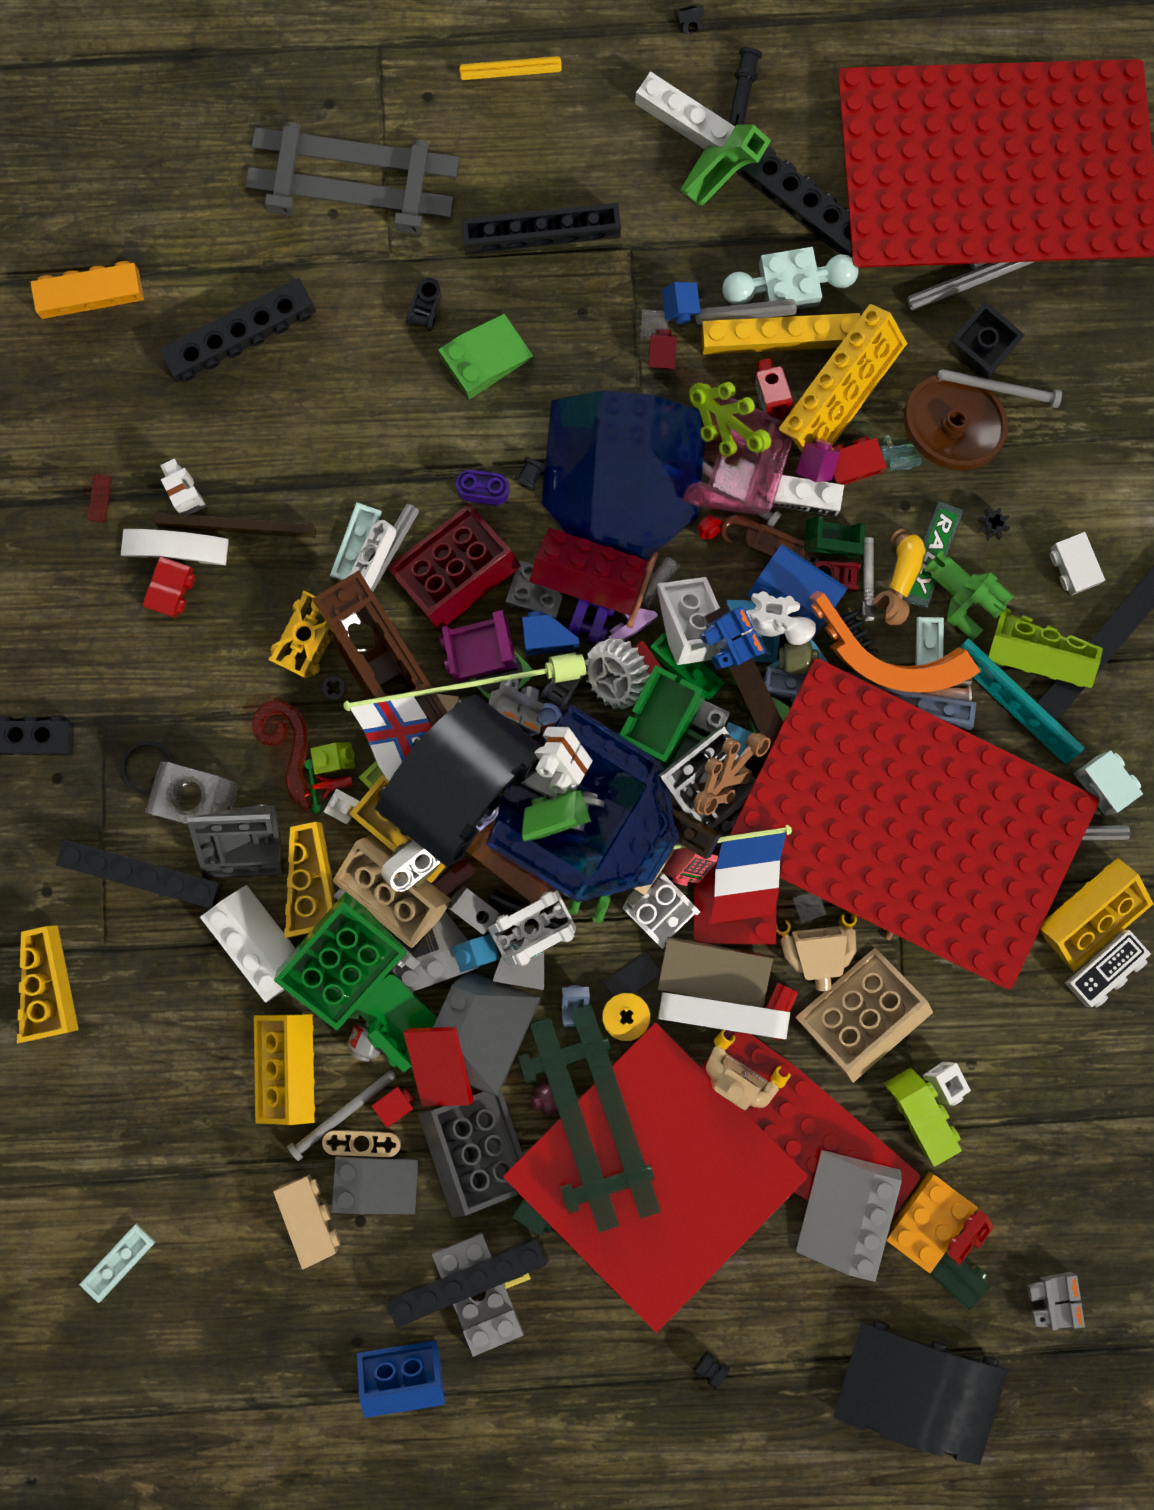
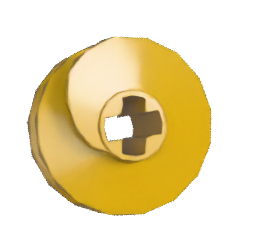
M620 993L613 996L606 1003L602 1013V1021L606 1031L612 1037L621 1041H632L641 1037L646 1032L650 1024V1010L641 997L632 993ZM622 1010H625V1012L631 1010L633 1012L631 1014L633 1021L630 1024L627 1022L622 1024L620 1022L622 1018L620 1012Z

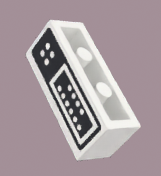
M766 472L762 482L759 502L767 506L837 517L841 509L844 485L829 482L816 483L810 479Z
M1123 930L1072 975L1065 984L1085 1007L1092 1008L1095 1006L1097 1008L1108 999L1107 993L1113 988L1115 990L1121 988L1128 981L1127 975L1133 970L1138 972L1148 963L1146 958L1151 953L1130 930Z

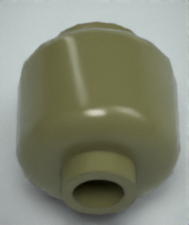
M787 641L784 648H780L779 651L780 669H784L788 675H806L812 662L818 659V649L813 650L812 644L809 641L802 645H793Z

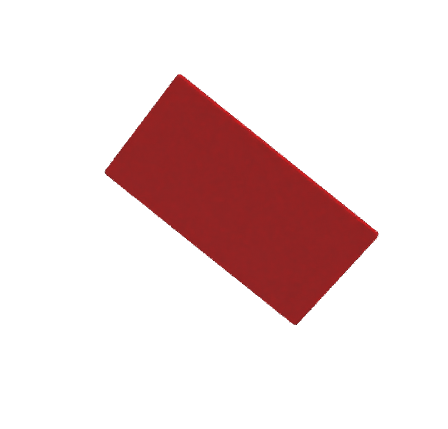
M1142 60L851 67L839 70L838 83L852 260L856 268L1154 257V162L1144 63Z
M815 659L803 680L729 836L785 828L786 825H789L792 828V832L790 835L786 833L780 858L779 878L1000 987L1011 989L1096 811L1099 798L821 659Z

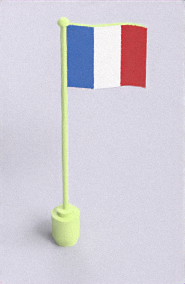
M786 825L785 828L719 838L717 843L722 842L715 872L714 906L708 924L770 916L773 914L779 893L780 858L786 833L790 835L792 832V828L789 825ZM676 843L594 856H586V852H581L580 847L554 850L552 854H547V863L550 875L562 877L583 874V868H587V862L686 847Z

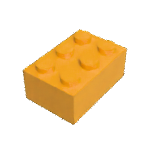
M928 1172L890 1224L886 1241L928 1273H931L948 1250L947 1248L951 1240L958 1236L964 1228L963 1225L967 1218L974 1214L978 1207L936 1175Z

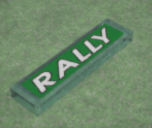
M940 501L937 503L923 540L926 550L924 562L908 597L903 596V600L923 608L928 607L937 581L931 577L932 574L929 571L926 572L924 569L941 550L944 552L943 555L947 556L963 510Z

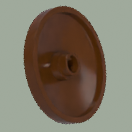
M934 375L916 386L905 405L904 426L909 440L921 455L944 468L971 470L989 463L1004 445L1008 434L1006 411L992 390L940 380L937 375Z

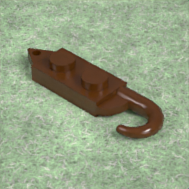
M732 515L724 519L720 525L721 538L730 545L733 541L728 537L727 529L731 525H738L747 529L746 544L756 552L772 558L780 545L783 544L812 565L820 562L813 552L804 551V541L765 524H759L743 516Z

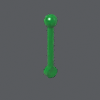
M308 759L304 765L308 769L313 804L311 812L318 814L321 811V806L317 801L316 789H312V784H315L312 759Z

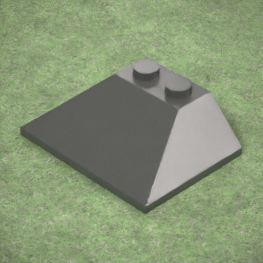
M723 725L719 726L659 774V777L680 808L721 834L720 837L729 836L756 780L752 777L746 785L736 784L729 786L736 792L733 801L729 804H718L712 814L700 815L695 812L694 799L699 792L704 791L709 775L705 771L707 761L715 757L724 763L726 757L722 747L724 742L731 738ZM722 842L716 844L714 851L721 846Z
M261 804L187 818V824L203 878L283 875L281 832L275 806Z
M471 971L464 973L452 985L433 1028L456 1027L470 1086L498 1097L541 999L538 996L500 982H494L490 978Z

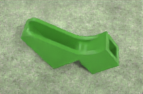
M736 125L723 147L705 148L680 191L697 206L704 205L738 169L750 163H758L771 140L755 125Z

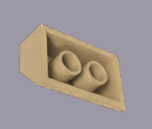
M309 1174L281 1185L273 1191L302 1269L337 1253V1246L340 1245V1240L336 1230L331 1231L329 1227L330 1213L326 1204L321 1205L318 1195L321 1194V1190L316 1179L312 1180Z

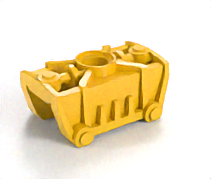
M306 591L302 592L300 600L298 599L294 602L292 606L294 613L280 641L272 645L270 649V654L272 655L268 659L303 678L315 676L319 673L321 669L319 662L331 641V637L324 626L326 621L316 625L318 620L315 617L320 612L313 600L311 603L313 610L310 615L306 614L303 620L302 617L308 609L310 598L316 597ZM301 627H308L311 630V637L306 641L297 639L296 633ZM289 643H291L289 647L292 649L290 655H286L283 658ZM305 648L307 658L300 671L295 669V657L298 652L302 653Z

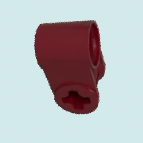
M820 561L814 565L818 569H824L830 577L847 587L846 592L859 591L857 572L861 564Z

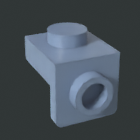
M572 985L568 988H562L561 1008L564 1027L589 1025V987Z

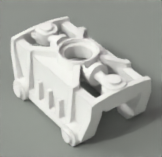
M558 890L553 893L552 891L542 893L537 902L510 916L503 914L497 917L495 924L487 927L505 963L518 964V966L528 964L532 956L560 941H571L576 931V925ZM557 901L559 902L553 907L551 913L546 914L543 912L540 914L542 909L549 907ZM555 917H566L569 921L556 929L546 928L547 925L551 924L550 920ZM529 919H535L538 922V930L534 934H527L524 930V924ZM513 925L517 926L512 929V934L508 936L495 935V933L504 931ZM515 938L517 941L523 939L519 949L505 955L504 950L510 945V941Z

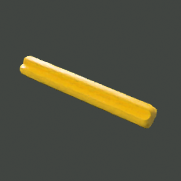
M553 56L461 64L459 69L461 79L470 80L560 72L562 65L561 58Z

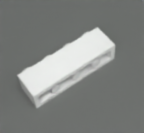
M651 71L636 92L635 104L703 149L706 147H723L735 126Z

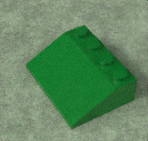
M345 892L277 969L274 982L337 1031L407 953V950L366 907Z

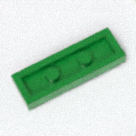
M666 631L649 648L653 656L670 672L708 691L705 698L707 702L725 684L702 661L677 665L668 645Z

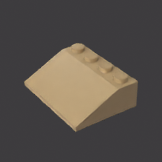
M874 948L831 985L830 990L823 992L795 1018L841 1071L854 1083L928 1018L933 1011L928 1001Z

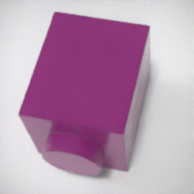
M817 439L816 442L805 443L796 473L816 483L832 481L841 451L831 447L832 443L826 440Z

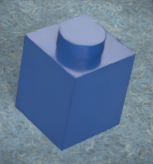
M674 282L661 290L665 321L687 324L691 322L692 318L701 313L697 283Z

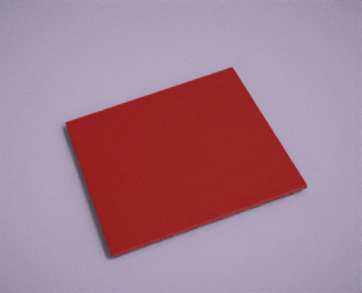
M656 1022L503 1175V1178L656 1333L809 1177L740 1107L713 1089L711 1077Z

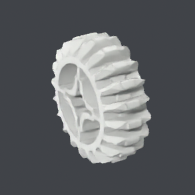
M611 638L599 642L587 653L588 658L585 660V664L587 665L586 674L589 675V678L586 682L591 683V691L597 693V699L604 700L605 706L611 705L613 709H626L634 706L650 676L646 672L649 665L643 662L645 656H640L638 654V647L632 648L631 642H624L622 638Z

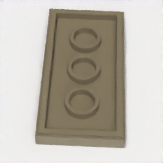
M667 937L658 990L763 1008L773 956Z

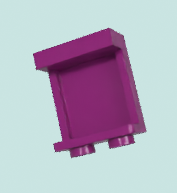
M503 610L493 612V619L455 629H449L447 625L442 626L443 635L439 636L442 650L446 651L448 658L444 660L447 675H451L457 683L518 668L508 618Z

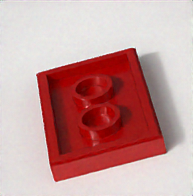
M456 1027L407 1029L404 1032V1037L422 1106L471 1105L474 1099Z

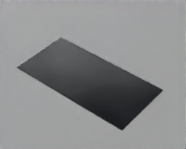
M646 952L603 983L613 996L620 993L634 994L657 978L661 971Z

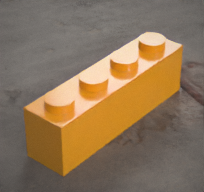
M129 261L117 262L115 266L107 268L104 266H94L89 271L80 273L79 271H67L63 276L58 277L45 275L39 277L36 281H31L35 310L41 319L144 300L139 270L135 263H130Z

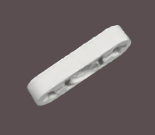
M385 520L377 521L372 526L350 572V575L359 570L370 589L395 539V527ZM375 552L373 559L368 562L370 556Z

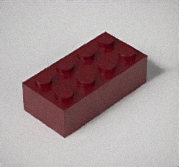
M548 528L537 553L529 582L630 615L649 561L635 555L617 551L612 547H605L590 542L585 538L569 535L561 530Z

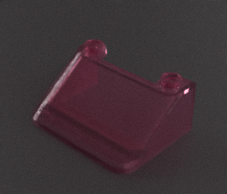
M731 397L727 400H721L719 404H730L738 400ZM754 408V411L747 415H741L740 413L732 415L753 432L759 429L767 431L771 437L770 447L760 453L753 452L747 447V440L730 427L733 441L737 445V452L725 457L719 451L709 484L701 481L691 484L684 492L683 501L697 507L764 515L771 510L793 439L779 430V427L784 422L783 420ZM711 412L713 424L718 429V436L721 437L715 414Z

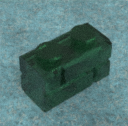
M947 1250L929 1274L970 1310L990 1289L991 1286L985 1281L988 1276L978 1266L972 1269L966 1263L967 1256L960 1266L949 1258L947 1255L949 1250Z

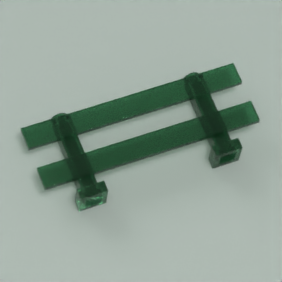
M588 1005L571 1011L581 1043L561 1049L551 1018L530 1024L540 1056L530 1059L527 1053L518 1056L517 1061L525 1086L536 1083V1076L546 1073L583 1186L573 1189L570 1183L561 1186L559 1189L567 1214L577 1213L580 1210V1205L589 1203L598 1233L620 1226L610 1198L612 1194L630 1189L640 1219L660 1213L661 1209L651 1183L652 1180H655L653 1170L650 1164L645 1165L607 1053L611 1051L606 1035H601L592 1005ZM584 1060L588 1062L624 1170L622 1173L607 1178L603 1177L567 1066Z

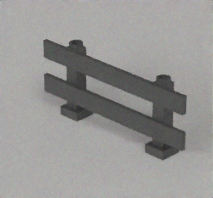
M286 122L283 131L255 127L252 149L279 153L277 171L248 167L245 188L273 193V195H266L265 205L269 213L294 216L295 203L291 197L293 195L402 211V213H396L394 222L396 231L422 235L423 220L419 214L451 218L454 198L452 196L423 192L425 174L457 178L460 160L458 156L430 153L428 151L429 144L424 141H414L412 150L301 134V125L294 122ZM297 155L408 171L406 189L295 174Z

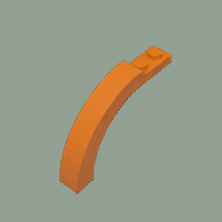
M816 591L809 597L813 603L810 606L812 611L819 619L823 617L828 624L825 629L833 640L838 639V641L830 646L834 653L856 673L879 685L904 692H932L958 685L981 672L967 650L959 647L938 660L921 665L902 666L883 662L875 658L859 644L824 593Z

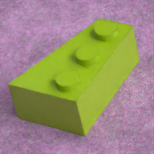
M912 1068L884 1082L886 1089L894 1096L898 1104L896 1106L900 1113H903L910 1126L909 1129L923 1154L934 1167L962 1151L958 1144L961 1138L954 1126L949 1127L946 1120L950 1117L944 1106L937 1104L935 1097L938 1094L931 1082L925 1083Z

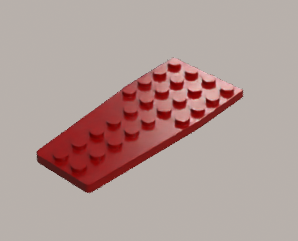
M727 1030L724 1034L727 1040L732 1035H735V1041L725 1050L728 1055L768 1082H770V1078L778 1066H781L778 1073L782 1077H786L789 1073L791 1075L785 1086L779 1088V1091L766 1107L756 1108L750 1106L743 1111L809 1176L794 1193L807 1201L809 1200L821 1150L900 1169L902 1182L893 1213L894 1217L919 1182V1173L800 1069L752 1034ZM710 1055L707 1057V1059L704 1061V1063H703L702 1066H701V1068H702L705 1072H706V1064H707V1062H708V1060H709Z

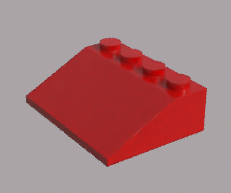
M721 846L712 854L719 856ZM717 863L699 883L694 882V906L700 911L698 915L694 914V942L708 944H776V906L773 914L770 916L708 924L714 906Z

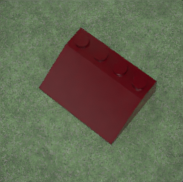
M468 503L388 566L387 569L439 632L442 626L452 622L519 569L521 565L512 550Z

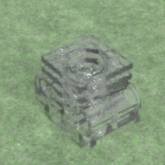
M160 761L145 813L187 824L188 817L232 810L240 784L216 775ZM193 783L198 784L202 792L199 805L193 810L184 811L179 803V795L182 789Z

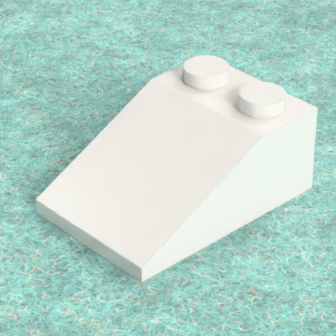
M707 577L658 583L657 591L668 645L676 664L681 665L712 660L711 657L717 654L718 650L715 644L706 647L700 638V634L707 629L702 617L720 607Z

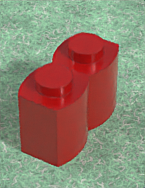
M160 556L147 590L143 607L176 619L178 613L182 614L184 612L187 602L184 599L186 590L191 589L194 584L195 574H192L193 568Z

